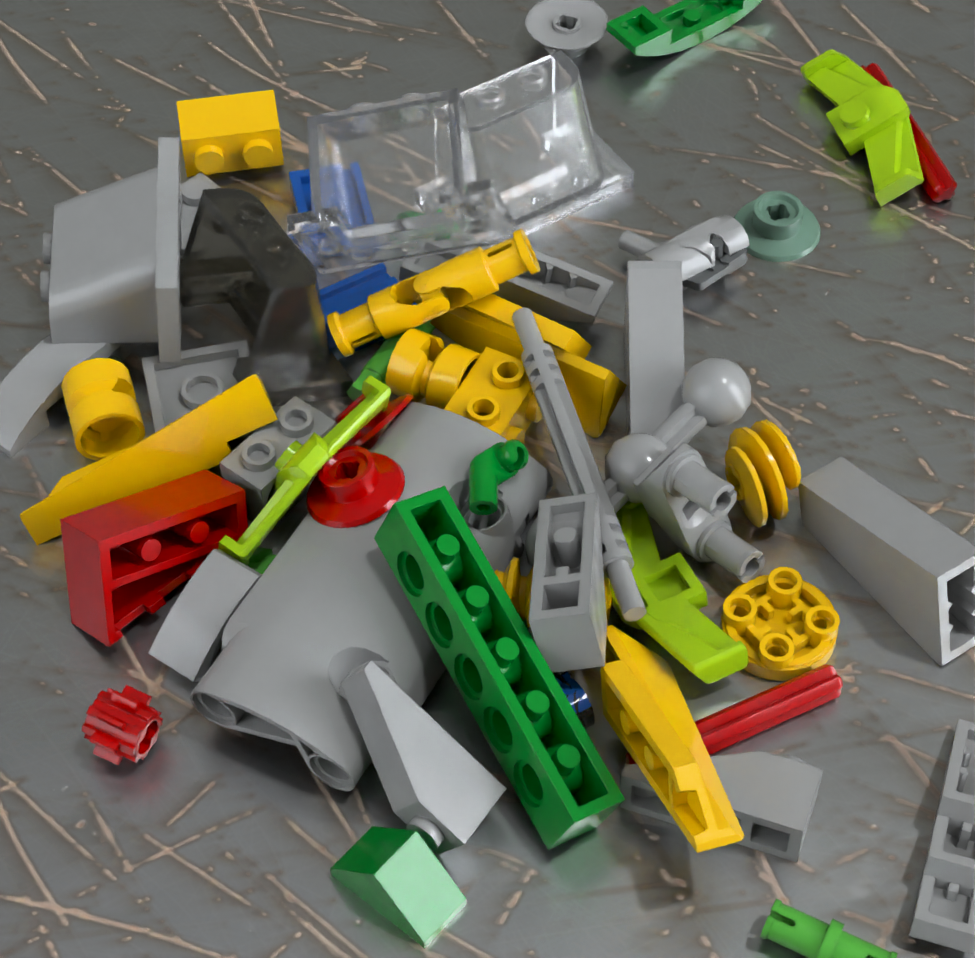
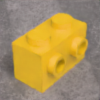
M274 90L176 101L187 177L195 176L200 172L205 175L284 165Z
M487 346L444 408V410L459 414L483 425L507 440L515 439L522 444L525 440V432L531 422L538 423L543 417L522 360Z

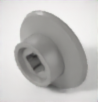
M542 0L529 10L525 20L526 28L531 37L537 43L544 46L549 54L562 59H571L583 55L589 47L596 44L607 31L606 24L609 22L603 8L591 0Z

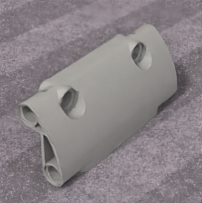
M416 402L408 403L394 417L371 450H368L388 456L401 466L405 475V486L397 502L445 486L494 572L496 569L505 571L513 557L519 559L522 557L524 543L521 534L539 509V500H544L553 486V479L548 470L529 455L527 465L523 469L518 470L515 476L498 486L497 511L489 515L472 513L469 510V466L471 460L492 445L499 442L505 443L508 440L483 425L459 414ZM390 509L371 522L350 528L324 526L315 521L308 512L228 620L222 635V652L190 695L191 702L198 712L217 725L297 746L314 775L327 785L342 791L353 790L372 761L340 684L344 678L372 660L421 707L446 669L374 539Z

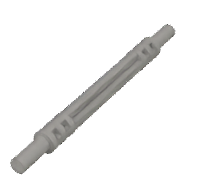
M529 308L518 309L513 313L512 320L524 350L521 360L572 496L597 492L600 509L604 577L610 580L624 619L626 621L639 620L646 614L647 610L631 571L634 566V560L552 347L544 343L532 310Z

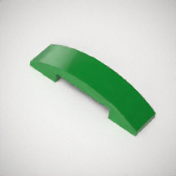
M682 0L655 14L645 6H641L607 22L606 30L635 55H668L694 47L720 34L745 17L763 0Z

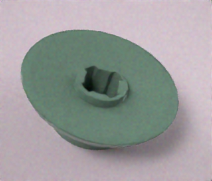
M784 191L764 193L756 200L744 205L734 216L748 235L749 246L746 247L747 253L761 260L771 262L797 260L814 250L820 240L821 229L814 214L796 196Z

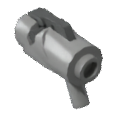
M723 215L691 226L671 240L660 243L651 241L630 230H625L620 237L618 247L637 256V261H682L683 291L688 288L702 291L723 276L730 275L746 264L748 259L746 247L749 246V239L743 226L734 217Z

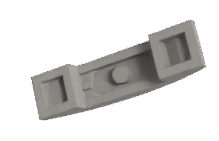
M50 333L29 351L0 383V451L12 458L50 425L46 411L63 397L61 384L65 374L72 367L86 360L108 358L111 354L124 360L143 343H52Z

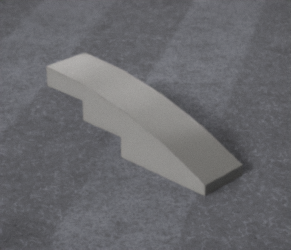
M421 233L400 266L399 280L402 281L425 270L432 269L442 262L478 246L484 250L491 246L469 238L464 248L460 249ZM533 249L540 266V272L533 275L529 272L499 284V291L492 293L523 308H529L532 312L550 320L593 323L609 295L614 281Z
M958 719L909 936L974 954L975 723Z

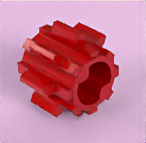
M128 685L125 686L122 693L108 687L106 692L102 690L97 694V698L86 712L85 723L82 725V732L86 733L83 738L96 745L93 754L118 766L124 757L135 763L138 762L139 758L143 760L148 755L153 744L155 745L159 737L160 727L163 724V718L160 717L162 712L149 706L152 696Z

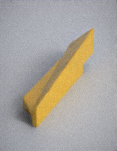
M494 294L487 295L463 307H457L432 319L430 322L461 346L481 354L487 346L521 359L524 351L512 320L513 313L523 307ZM420 296L416 299V304L422 303ZM532 312L544 343L549 344L553 349L584 432L593 438L600 437L627 385L610 370L585 360L592 346L575 330Z
M257 374L251 375L139 443L62 476L47 498L20 513V519L36 545L62 535L60 523L62 518L219 465L232 452L229 441L278 420L262 380Z
M607 626L605 666L601 667L604 717L696 853L743 840L744 833L669 663L615 626Z

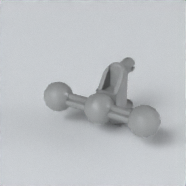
M721 357L708 358L691 367L682 381L683 403L651 435L644 432L632 433L614 442L605 456L604 471L606 479L603 482L615 513L627 502L634 504L643 503L647 514L658 523L672 541L685 553L698 562L714 561L739 578V580L747 583L757 578L765 565V557L762 556L763 553L760 550L754 548L732 531L727 513L732 509L737 499L735 487L708 470L699 452L687 445V443L705 425L712 428L724 427L739 420L751 404V383L749 376L736 362ZM538 518L535 519L527 531L525 539L526 556L528 563L532 567L534 565Z

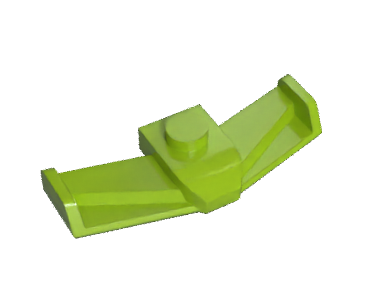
M832 49L827 50L800 68L805 81L837 106L827 112L826 115L849 155L851 156L865 148L875 197L881 207L924 182L909 119L911 111L897 89L882 85L848 56Z
M369 375L363 381L361 389L366 398L327 435L321 438L314 432L303 445L297 440L294 441L275 463V467L279 470L276 475L275 489L277 491L237 542L224 535L219 541V549L248 566L249 558L295 499L317 476L318 471L373 417L380 411L385 412L387 410L391 395L390 387Z
M627 502L616 513V516L634 560V566L631 571L647 612L639 620L626 621L610 583L612 605L621 620L629 626L645 630L688 670L707 684L744 669L748 665L746 646L741 641H734L699 611V609L708 606L707 592L682 554L679 552L661 560L643 503L634 504Z

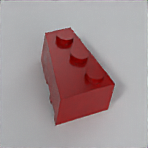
M204 469L60 519L71 623L110 647L123 637L121 629L144 611L154 614L166 604L163 597L185 580H190L211 551L219 549V541L224 535L237 542L247 530L245 489Z

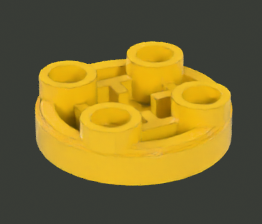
M777 567L769 575L759 576L747 583H742L731 592L723 603L720 629L734 641H741L746 646L748 665L744 668L745 671L768 680L788 681L827 663L835 648L840 618L826 595L814 585L804 581L797 570L790 567Z

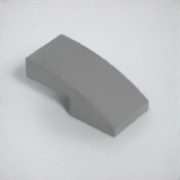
M213 549L177 598L148 654L191 681H200L214 663L222 645V635L228 620L262 574L222 550Z

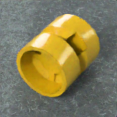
M410 328L399 339L391 354L385 378L386 385L390 387L391 393L394 395L402 396L408 393L414 396L411 400L412 402H421L426 398L427 405L444 409L481 353L458 344H449L445 348L444 342L440 337L416 328Z
M95 358L77 364L65 374L61 388L68 416L70 417L69 421L76 449L81 455L98 461L144 440L146 433L140 409L136 402L130 372L123 363L111 358Z

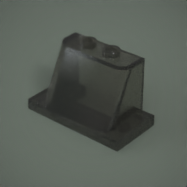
M236 188L203 189L183 257L180 258V303L182 306L194 307L229 303L255 337L250 356L237 359L232 375L239 383L245 378L257 374L264 384L273 407L284 406L294 396H297L306 403L348 397L346 392L352 386L354 380L330 350L319 285L314 268L256 196Z

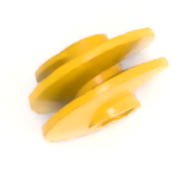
M767 419L756 421L751 428L746 426L735 428L730 434L728 450L725 453V475L727 482L735 487L734 490L737 492L736 500L739 501L745 515L754 526L762 527L766 525L768 512L777 520L786 518L789 510L785 487L789 490L797 488L801 481V468L791 444L777 425Z

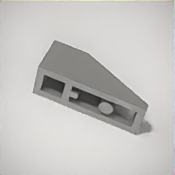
M597 492L539 500L529 624L535 643L552 673L605 666L607 615L600 509Z
M372 660L348 674L340 684L393 812L407 824L406 830H415L420 834L431 851L441 854L464 845L507 788Z
M765 751L710 756L744 833V839L735 843L797 862L815 806L823 769L808 765L804 760L792 755L778 756ZM637 764L624 765L620 778V791L625 800L618 807L677 825Z

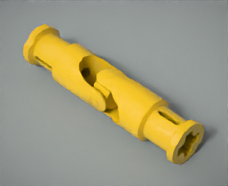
M521 228L513 232L512 238L484 250L478 246L442 262L432 269L369 295L367 302L341 314L337 311L327 315V323L338 349L345 357H348L355 353V348L383 336L385 339H390L457 307H463L499 291V284L526 272H529L531 275L540 272V266L531 243ZM420 296V297H421V300H422V303L417 304V305H412V304L416 301V299Z

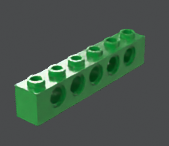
M445 486L394 503L374 539L547 849H552L598 827L625 798Z

